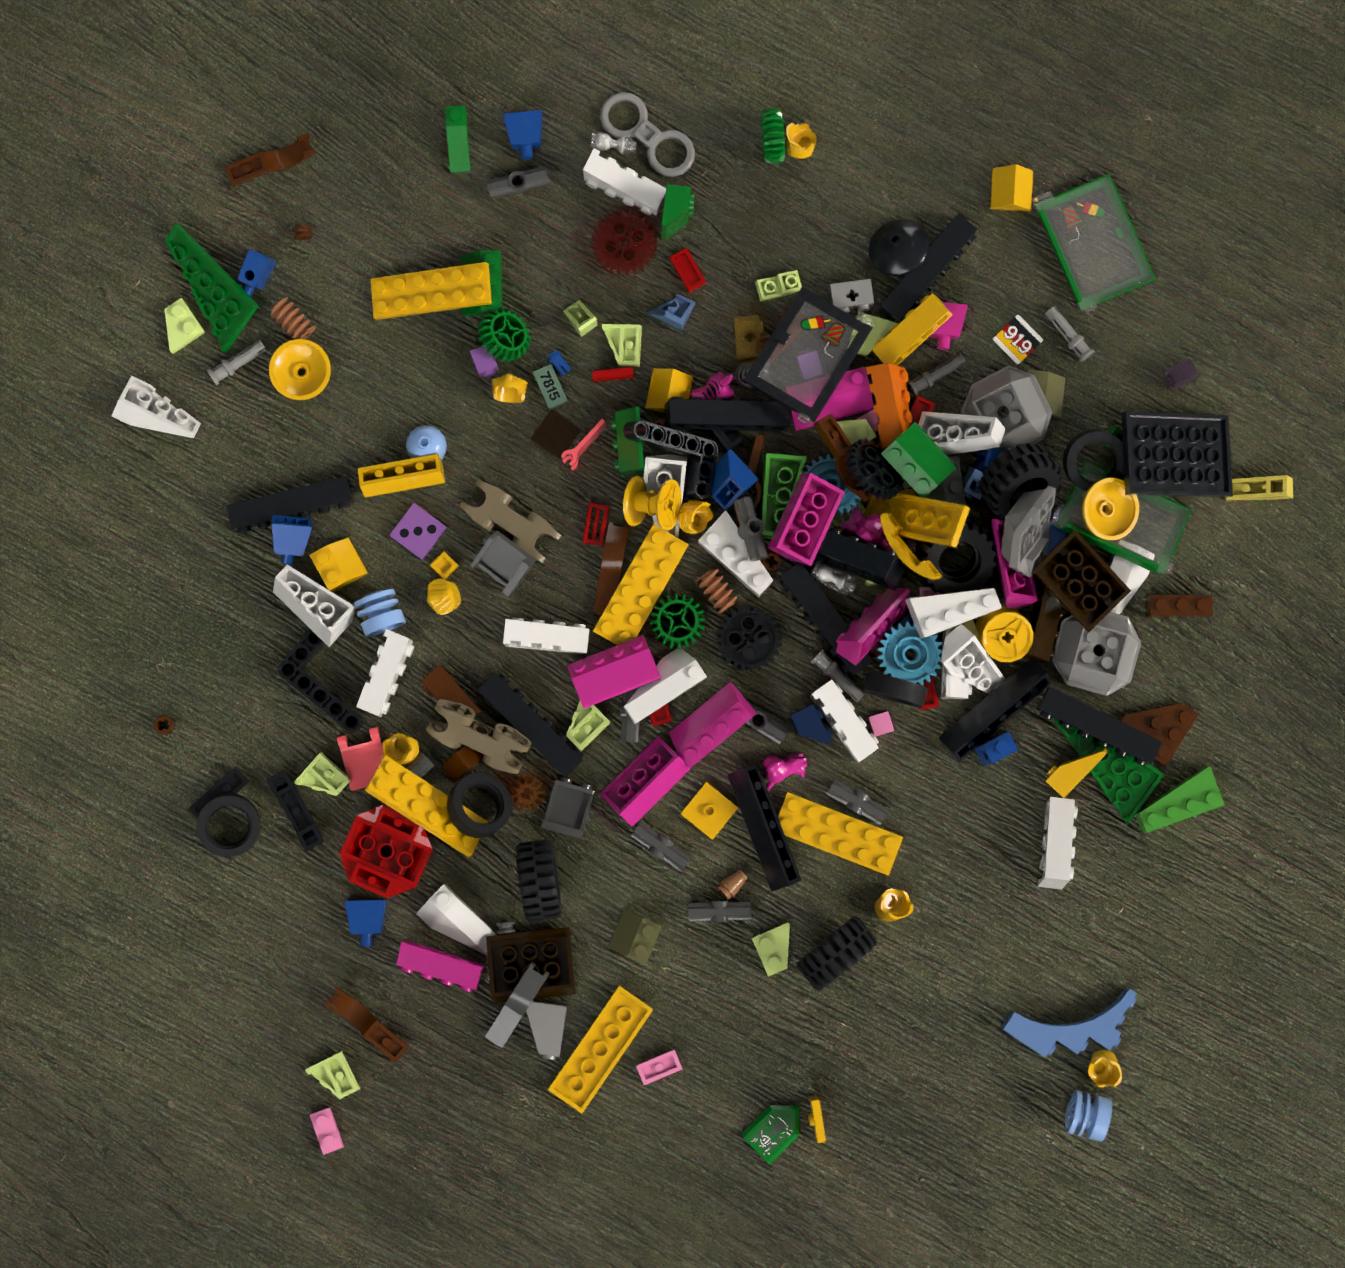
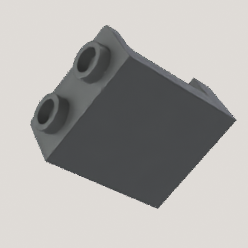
M497 530L492 535L488 534L482 541L484 546L481 550L478 549L471 558L474 561L470 567L474 569L478 566L505 587L502 592L509 597L517 590L536 562V559Z
M560 777L559 781H554L541 828L582 839L595 791L591 790V785L580 783L579 786L572 785V780Z

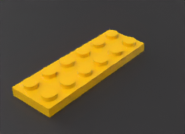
M487 262L371 278L373 319L375 320L492 304L489 264Z
M898 493L895 497L885 501L881 497L876 500L875 496L872 495L864 515L869 518L872 514L881 516L883 513H891L903 527L898 533L900 537L956 548L970 508L961 504Z
M652 524L592 631L615 645L636 638L689 544Z
M385 755L381 759L364 791L465 856L470 857L480 838L467 836L454 826L447 811L448 795ZM463 806L465 813L475 822L489 823Z
M787 792L778 814V819L785 836L887 876L890 874L903 839L902 836Z
M619 985L548 1090L582 1114L654 1009Z

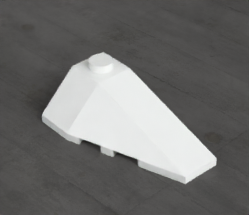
M131 376L116 404L112 417L131 426L189 438L195 437L201 425L200 422L183 409H177L171 405V400L166 396L162 398L158 395L152 385Z
M676 649L659 661L656 667L661 678L640 686L624 706L634 724L707 678L696 659L683 649Z
M443 884L416 913L431 929L487 955L486 936L497 935L446 884Z

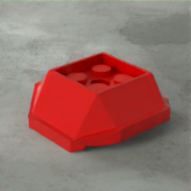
M381 805L356 815L340 851V857L349 882L385 898H390L417 887L433 851V846L425 829L391 807ZM385 845L392 848L390 857H385L382 854V848Z

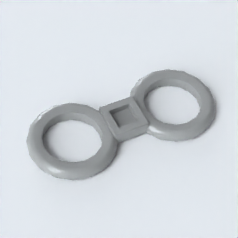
M620 92L612 95L604 102L600 112L602 127L609 135L617 139L627 140L636 138L648 148L647 158L649 164L655 172L665 177H676L690 169L695 157L692 141L680 131H660L648 121L646 105L638 96L632 93ZM621 101L634 104L640 113L637 125L626 131L614 128L608 119L611 107ZM676 139L685 146L687 157L679 167L666 168L657 161L655 150L663 140Z

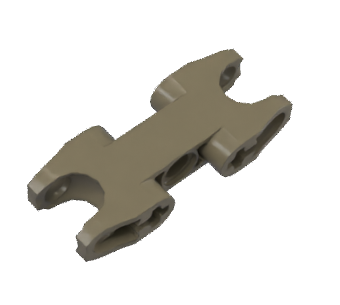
M478 479L475 484L486 495L484 504L480 507H472L462 502L459 508L488 532L496 524L513 536L511 540L513 543L536 559V561L543 564L546 558L535 549L536 540L540 536L546 535L559 541L562 535L547 520L533 511L530 512L527 518H524L508 507L513 499L510 495L498 487Z
M439 699L435 709L446 718L448 723L431 721L426 731L432 737L452 749H461L465 745L484 754L483 762L496 770L512 774L519 773L523 764L511 754L510 750L527 752L532 744L527 737L506 724H497L495 728H492L475 720V711L462 703Z

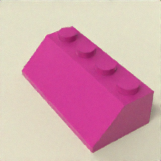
M865 367L845 373L815 422L804 414L796 413L789 409L795 431L813 427L814 423L831 413L835 420L874 410ZM830 376L788 387L785 389V393L812 407Z
M812 473L801 474L767 548L785 558L811 566L845 491Z
M993 519L991 520V534L995 543L994 546L997 549L996 558L998 560L997 565L1005 606L1022 609L1038 601L1033 575L1028 577L1009 567L1010 563L1001 554L1005 521Z
M896 588L895 591L887 589L883 594L879 593L874 600V604L871 607L867 606L862 612L861 617L858 620L855 619L850 624L849 630L839 635L836 641L838 643L836 652L856 666L879 642L884 633H887L905 614L907 607L905 600L909 599L910 590L907 588Z
M644 635L567 665L583 709L661 678Z
M730 682L670 731L669 735L677 753L691 768L757 713L734 684Z
M657 736L600 795L633 827L691 768Z
M408 940L401 942L396 964L401 966L400 970L412 973L414 970L420 972V976L432 980L433 977L441 979L440 983L452 986V983L461 985L460 989L472 992V989H478L485 967L484 964Z

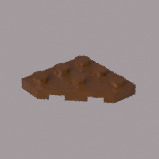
M1179 703L1123 715L1120 721L1161 741L1162 745L1154 760L1163 766H1167L1199 714L1186 705Z

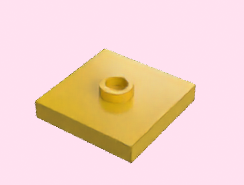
M706 782L681 812V815L713 840L738 807Z
M812 1095L809 1096L811 1113L808 1114L809 1124L814 1126L817 1142L823 1143L826 1141L820 1100L818 1096Z

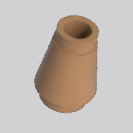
M738 870L719 882L720 885L717 887V890L725 899L729 900L731 897L734 898L748 878L741 870Z

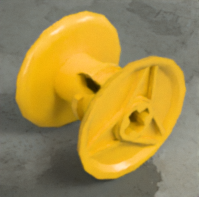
M638 475L632 477L627 484L623 498V513L628 525L633 527L639 525L647 513L650 516L656 514L657 522L662 529L667 531L672 529L678 521L679 510L682 505L680 486L677 481L670 479L664 482L659 492L656 490L647 492L644 478Z
M1001 604L1002 608L980 616L976 621V629L981 645L991 658L1000 662H1013L1021 659L1028 653L1033 644L1034 633L1031 624L1018 609L1008 608L1005 604Z

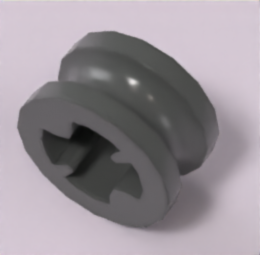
M514 921L496 923V926L499 927L497 934L515 932L513 928Z

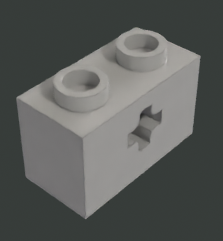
M871 279L835 283L829 286L831 304L846 313L857 309L858 312L868 311L870 307H873L874 299ZM849 294H852V296L855 297L854 301H851V299L848 298Z

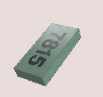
M552 364L533 371L549 410L568 402Z

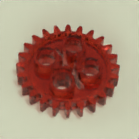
M620 210V215L617 216L613 211V218L610 219L605 215L606 222L599 221L601 229L594 228V232L598 235L592 236V240L596 241V243L592 244V248L597 249L593 252V255L600 256L597 259V263L604 262L603 269L610 267V274L617 270L618 276H620L622 271H625L628 277L629 271L632 270L636 275L637 268L644 271L643 264L650 265L648 258H655L651 251H657V246L652 245L657 243V238L652 237L656 234V231H649L652 224L648 223L645 225L646 217L640 220L638 212L635 216H632L631 210L628 211L627 215H624L623 210ZM617 226H622L625 228V231L622 234H617L614 229ZM633 227L628 237V244L624 245L620 258L616 259L621 250V242L625 241L629 228ZM639 234L644 239L641 242H635L632 239L633 236ZM609 244H614L617 247L613 252H608L605 248ZM631 252L635 255V258L633 260H626L624 255Z

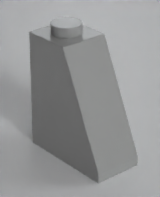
M532 1000L526 1012L538 1054H542L545 1059L555 1060V1056L560 1057L567 1005Z

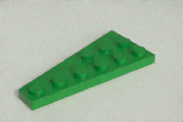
M175 224L165 238V242L175 261L179 262L183 270L182 275L184 279L188 280L192 289L190 290L203 316L208 318L212 326L211 331L214 336H217L222 352H228L259 305L180 224Z
M1052 718L1078 757L1104 748L1096 744V739L1090 736L1086 739L1077 734L1078 730L1072 727L1070 730L1058 725L1059 721ZM1108 746L1106 748L1108 750L1107 754L1095 765L1090 774L1128 825L1164 774L1152 765L1145 764L1144 767L1133 762L1134 758L1128 755L1122 757L1114 752V748Z

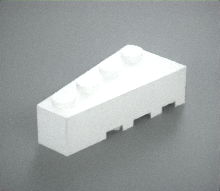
M594 148L583 168L586 184L591 188L597 189L598 187L604 190V193L612 198L617 196L623 199L622 202L628 206L633 207L635 205L641 208L640 210L651 216L654 214L657 216L665 200L666 188L645 176H642L641 179L638 178V174L629 167L620 168L616 160L611 157L604 159L599 156L600 151Z
M922 411L918 424L946 455L1000 447L1005 432V427L997 417Z
M725 510L698 540V544L759 598L772 584L773 579L760 560L750 561L745 542L738 535V527Z
M994 588L905 600L920 639L1002 608Z

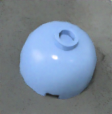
M423 425L410 432L406 441V450L410 458L439 454L442 461L447 450V443L440 430L433 426Z

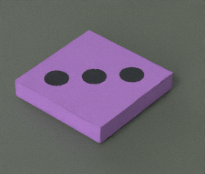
M413 503L390 536L423 560L447 527Z

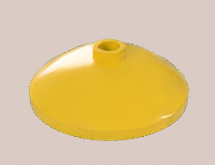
M295 339L284 343L274 352L269 364V375L273 386L283 396L292 400H308L320 394L327 386L331 375V364L327 354L318 344L305 339ZM301 369L306 371L303 376L299 375Z
M1104 478L1095 482L1088 489L1083 500L1082 514L1084 522L1090 532L1098 538L1104 540L1123 538L1131 532L1138 520L1139 501L1137 495H1125V481L1118 478Z

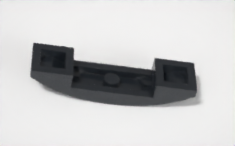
M285 769L266 779L294 827L305 852L323 843L324 839L308 807Z

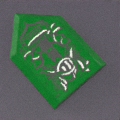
M769 1105L740 1134L769 1165L799 1136L800 1105Z

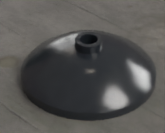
M907 219L893 220L882 225L873 234L869 243V257L874 267L886 275H906L915 271L925 261L929 252V239L925 230L918 223Z

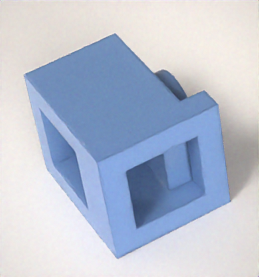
M968 466V471L962 480L965 497L971 500L975 497L980 500L979 487L983 473L976 468Z

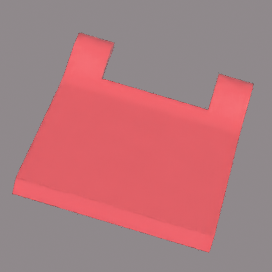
M601 419L575 448L562 453L561 458L564 464L568 460H572L569 463L572 466L570 468L572 471L577 469L580 456L606 429L605 420Z
M378 727L369 729L372 741L353 746L348 745L346 735L337 737L346 774L351 779L349 783L351 791L367 787L382 759L383 748Z

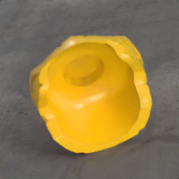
M793 122L790 123L786 128V152H788V155L799 159L810 157L816 144L815 133L811 131L806 123L797 125Z
M509 373L492 379L494 400L506 403H521L525 400L524 394H526L528 383Z
M698 500L685 502L679 510V525L682 531L688 534H697L705 531L708 522L713 519V513L709 507L711 504Z
M435 579L428 584L427 603L437 614H448L456 610L461 604L460 592L453 582Z
M396 733L383 741V754L381 757L383 758L386 755L400 765H409L419 754L418 742L407 735Z
M888 889L874 904L877 916L884 922L899 920L910 915L913 911V903L910 902V898L905 890Z
M1099 1050L1093 1053L1088 1066V1074L1097 1087L1110 1086L1114 1088L1118 1086L1122 1080V1072L1116 1055L1108 1050Z

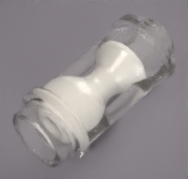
M598 131V133H592L590 148H595L598 151H607L610 148H615L619 153L630 157L631 153H635L637 141H633V136H624L614 140L607 133Z
M817 562L811 573L812 578L816 582L832 588L845 596L848 593L852 594L857 584L853 582L855 577H851L826 565L824 562L822 564Z

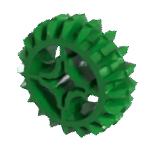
M767 108L762 110L760 115L763 157L766 163L777 164L785 159L783 118L779 108Z
M502 307L499 308V311L493 309L488 314H485L478 324L480 327L477 331L480 334L478 340L483 342L481 348H486V354L491 353L492 358L496 359L498 357L500 362L506 361L508 363L512 360H518L520 356L522 357L530 346L528 342H530L531 337L528 334L531 330L526 329L527 323L521 321L522 316H516V311L510 313L509 308L503 310Z
M678 593L674 594L675 600H671L670 595H667V603L660 599L659 602L662 607L654 606L658 613L651 612V616L656 618V620H651L650 625H657L651 631L652 633L659 631L655 638L658 640L663 637L662 645H665L668 640L670 641L669 648H673V643H677V649H681V642H684L687 648L689 647L687 640L690 639L692 643H696L693 636L701 637V633L697 629L704 630L705 626L699 625V622H705V618H699V615H702L704 611H696L700 606L699 603H696L694 606L691 605L694 598L691 597L688 602L685 601L686 594L682 595V600H678ZM672 605H683V608L678 613H671L666 610ZM689 609L695 618L694 628L685 621V615ZM683 613L681 619L683 625L679 626L678 624V626H675L672 630L674 626V620L672 618H674L675 616L677 618V616H681V614ZM661 615L666 617L671 623L667 633L661 627ZM678 629L689 632L688 635L681 638L671 637Z

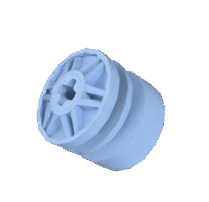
M394 589L372 592L353 603L355 609L365 608L357 613L358 617L368 616L369 618L361 623L365 637L385 633L386 629L393 630L406 623L401 609H391V607L399 603L398 599L388 600L396 595Z
M1075 1090L1066 1109L1065 1132L1073 1134L1075 1131L1077 1136H1081L1086 1128L1088 1139L1102 1142L1106 1137L1111 1120L1112 1099L1096 1095L1091 1104L1089 1093L1085 1092L1082 1096L1081 1091Z

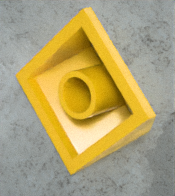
M1017 164L993 168L990 209L1030 212L1033 171Z
M653 368L645 409L665 413L664 405L670 398L682 397L685 400H689L693 376L675 369Z

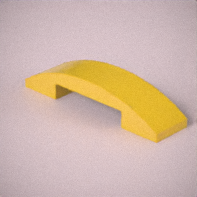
M883 513L880 518L884 534L891 548L901 561L921 576L932 580L940 579L942 575L931 561L920 562L900 538L898 533L903 527L891 513Z

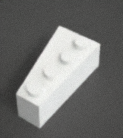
M286 565L275 577L273 593L328 647L334 643L353 621L354 605L289 565Z
M523 618L505 619L503 644L506 647L587 655L590 629L586 628L584 624H573V627L565 626L564 622L545 624L543 620L528 622L524 621Z
M388 629L385 630L383 635L387 637L386 642H383L377 651L379 660L372 664L369 673L371 679L365 682L356 706L379 717L387 714L391 704L388 702L391 695H395L399 685L396 683L399 676H403L407 666L404 664L407 657H411L415 648L412 645L413 641Z
M830 680L812 693L810 698L819 707L822 715L855 761L859 763L879 748L877 746L879 741L873 733H868L865 728L867 726L861 716L857 717L853 711L855 709L849 699L846 700L842 695L843 691L836 682L834 683L833 680Z
M1050 797L1046 802L1044 830H1047V834L1043 836L1041 847L1042 850H1045V854L1042 855L1039 869L1043 870V877L1038 879L1037 887L1062 890L1070 879H1073L1074 867H1071V859H1074L1075 847L1072 846V839L1076 837V827L1073 826V822L1077 818L1078 807L1075 806L1074 799Z

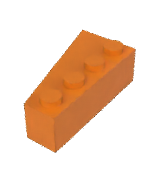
M885 363L866 367L867 374H871L873 384H869L870 392H874L876 403L873 405L874 413L880 419V422L877 423L881 448L888 447L911 426L910 423L912 422V415L909 411L910 394L907 391L908 373L903 367Z

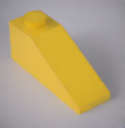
M1103 748L1061 763L1058 767L1054 765L1046 773L1049 776L1046 782L1065 798L1107 754L1108 750Z

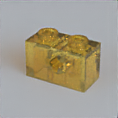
M758 315L734 317L737 361L757 359L759 353L756 350V341L760 337V333H764L763 321H759ZM747 334H751L752 342H748ZM763 341L760 342V344H761V349L764 348V346H765V341H764V343H763Z

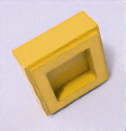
M445 551L430 564L444 580L459 567Z

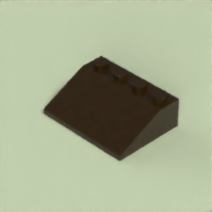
M1076 530L1066 534L1032 570L1088 633L1131 592L1126 584Z
M569 927L486 936L490 992L493 1003L507 1002L532 962L536 964L533 970L539 974L544 975L546 971L550 973L534 999L576 994Z

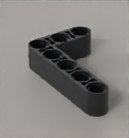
M630 421L624 425V436L631 441L690 457L684 487L685 495L689 499H705L710 495L718 454V447L714 441L646 421Z
M310 629L280 663L278 672L282 678L344 729L351 732L359 731L363 726V720L360 715L304 670L325 644L321 639L318 643L313 644L311 636L314 632ZM306 649V658L300 660L297 656L298 651ZM287 665H292L294 672L287 676L284 669ZM303 678H308L310 685L302 689L300 681ZM319 691H324L326 694L322 702L316 700V694ZM334 704L341 705L342 709L338 715L332 713ZM350 717H356L357 725L354 728H350L347 724Z

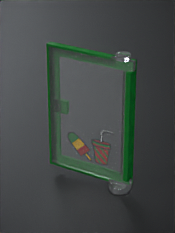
M1110 174L1055 197L1049 191L1033 199L1035 209L1080 312L1083 310L1086 313L1097 309V304L1155 280V276Z
M1086 460L1079 472L1084 479L1089 481L1101 480L1110 473V471ZM1074 485L1065 506L1058 505L1050 524L1067 533L1076 530L1085 541L1162 577L1165 573L1170 574L1174 566L1171 558L1192 509L1164 496L1137 495L1139 516L1134 528L1123 538L1104 540L1091 533L1084 522L1082 505L1087 493L1086 491Z

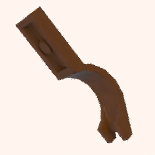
M306 133L299 136L293 144L285 148L268 152L262 151L225 166L231 185L235 187L267 173L285 170L302 163L315 154V150L311 149L308 140L310 135Z
M831 413L813 425L836 459V471L841 482L855 495L867 501L870 499L868 491L866 490L863 493V487H857V481L851 480L853 474L847 472L850 467L845 465L848 461L845 456L851 443Z
M758 434L756 435L748 467L754 475L765 437ZM758 480L754 484L756 489V500L753 503L755 510L761 499V487ZM736 514V518H735V522H734V523L736 524L737 527H739L740 524H739L738 517H737V514Z
M609 522L593 613H603L619 585L629 525L619 527L614 526L613 522Z
M336 987L334 990L336 993L329 1001L325 1000L323 1004L348 1020L364 1038L396 1063L408 1049L409 1045L381 1023L355 998L339 987Z

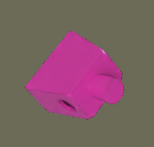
M942 302L953 315L929 336L930 338H938L937 349L949 350L950 340H958L968 305Z

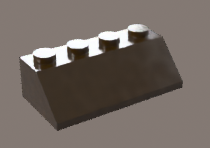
M1039 579L1036 590L1038 601L1033 603L1029 620L1034 633L1033 644L1028 653L1023 657L1033 658L1036 661L1046 663L1053 659L1055 654L1053 644L1054 639H1057L1059 636L1060 627L1057 626L1059 619L1063 617L1064 607Z

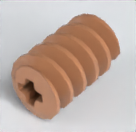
M288 297L282 299L272 309L271 317L276 318L278 324H282V329L287 330V334L293 336V340L306 339L313 333L316 327H308L311 322L309 319L304 322L302 321L305 317L304 314L297 316L300 309L295 308L292 310L291 308L294 303L286 304Z
M717 568L706 572L695 581L702 580L699 588L706 587L703 594H711L708 601H716L713 608H721L717 613L719 615L735 604L737 596H729L733 590H725L728 582L720 583L723 575L716 577L719 571Z

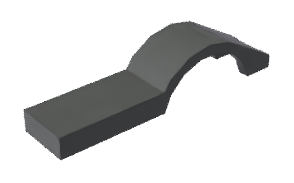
M533 962L485 1035V1038L501 1048L505 1045L550 974L546 971L544 975H541L533 970L536 965Z

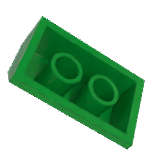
M666 185L662 217V240H667L688 224L689 217H693L695 194H691V187Z
M481 250L461 256V265L482 262L489 264L492 304L462 308V317L484 316L493 309L499 311L500 307L503 309L502 254L500 250Z
M639 406L616 411L615 418H611L612 430H616L617 438H613L614 450H618V458H614L615 471L619 470L620 476L644 474L642 443L627 439L623 433L624 425L627 422L640 421Z
M916 422L881 453L920 497L923 498L957 468Z

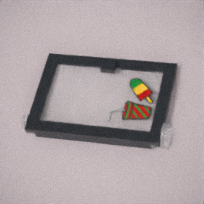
M802 287L743 379V382L798 413V419L802 423L809 424L810 421L815 423L866 341L875 322L871 317L863 313H858L856 317H853Z

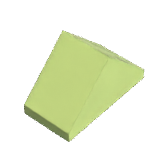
M580 300L563 311L581 337L598 326L596 317Z

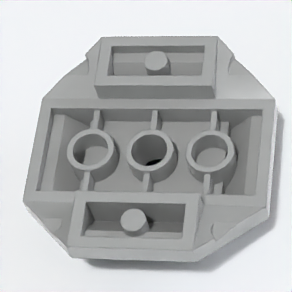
M1006 366L971 385L961 414L997 417L1005 427L1001 445L997 449L1005 452L1008 448L1016 447L1018 444H1037L1045 440L1052 410L1035 375L1012 366ZM1004 406L1009 410V415L1006 418L1001 414Z
M1048 486L1046 489L1023 493L1005 516L1001 554L1010 563L1009 567L1028 577H1032L1034 574L1032 570L1048 552L1050 518L1056 488Z
M1109 612L1089 633L1073 615L1060 622L1059 636L1054 644L1055 654L1050 661L1065 685L1106 697L1131 683L1141 641L1129 617ZM1095 645L1102 648L1101 656L1094 654L1093 648Z

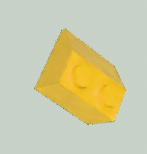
M349 538L326 545L310 554L326 587L333 593L368 574Z

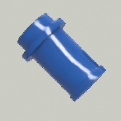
M555 350L547 357L548 363H552L563 377L572 370V367L561 356L562 353Z

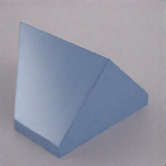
M677 294L675 298L648 311L647 314L682 331L696 302Z

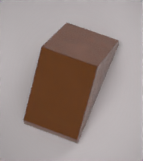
M465 746L450 757L442 765V768L452 781L455 782L480 763L484 754Z

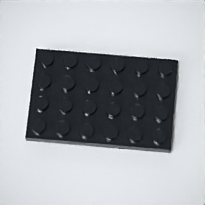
M1121 412L1125 495L1233 496L1229 415Z

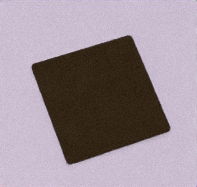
M551 410L535 431L531 440L558 459H561L562 453L570 447L581 430L554 410Z

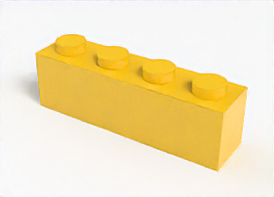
M933 293L927 295L920 301V305L916 309L910 310L905 315V319L900 324L897 323L892 326L890 333L886 337H881L876 341L872 351L884 364L890 363L898 366L953 314Z
M439 454L358 468L359 485L365 498L445 483L443 464Z

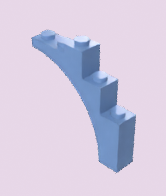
M1126 987L1120 996L1105 1010L1091 1018L1075 1023H1040L1011 1011L1002 1024L1001 1029L1045 1058L1047 1054L1050 1056L1054 1052L1056 1041L1076 1054L1086 1049L1089 1037L1108 1050L1115 1049L1121 1041L1119 1037L1121 1032L1116 1030L1115 1027L1116 1025L1120 1026L1124 1021V1013L1127 1008L1131 1009L1135 1004L1137 993Z

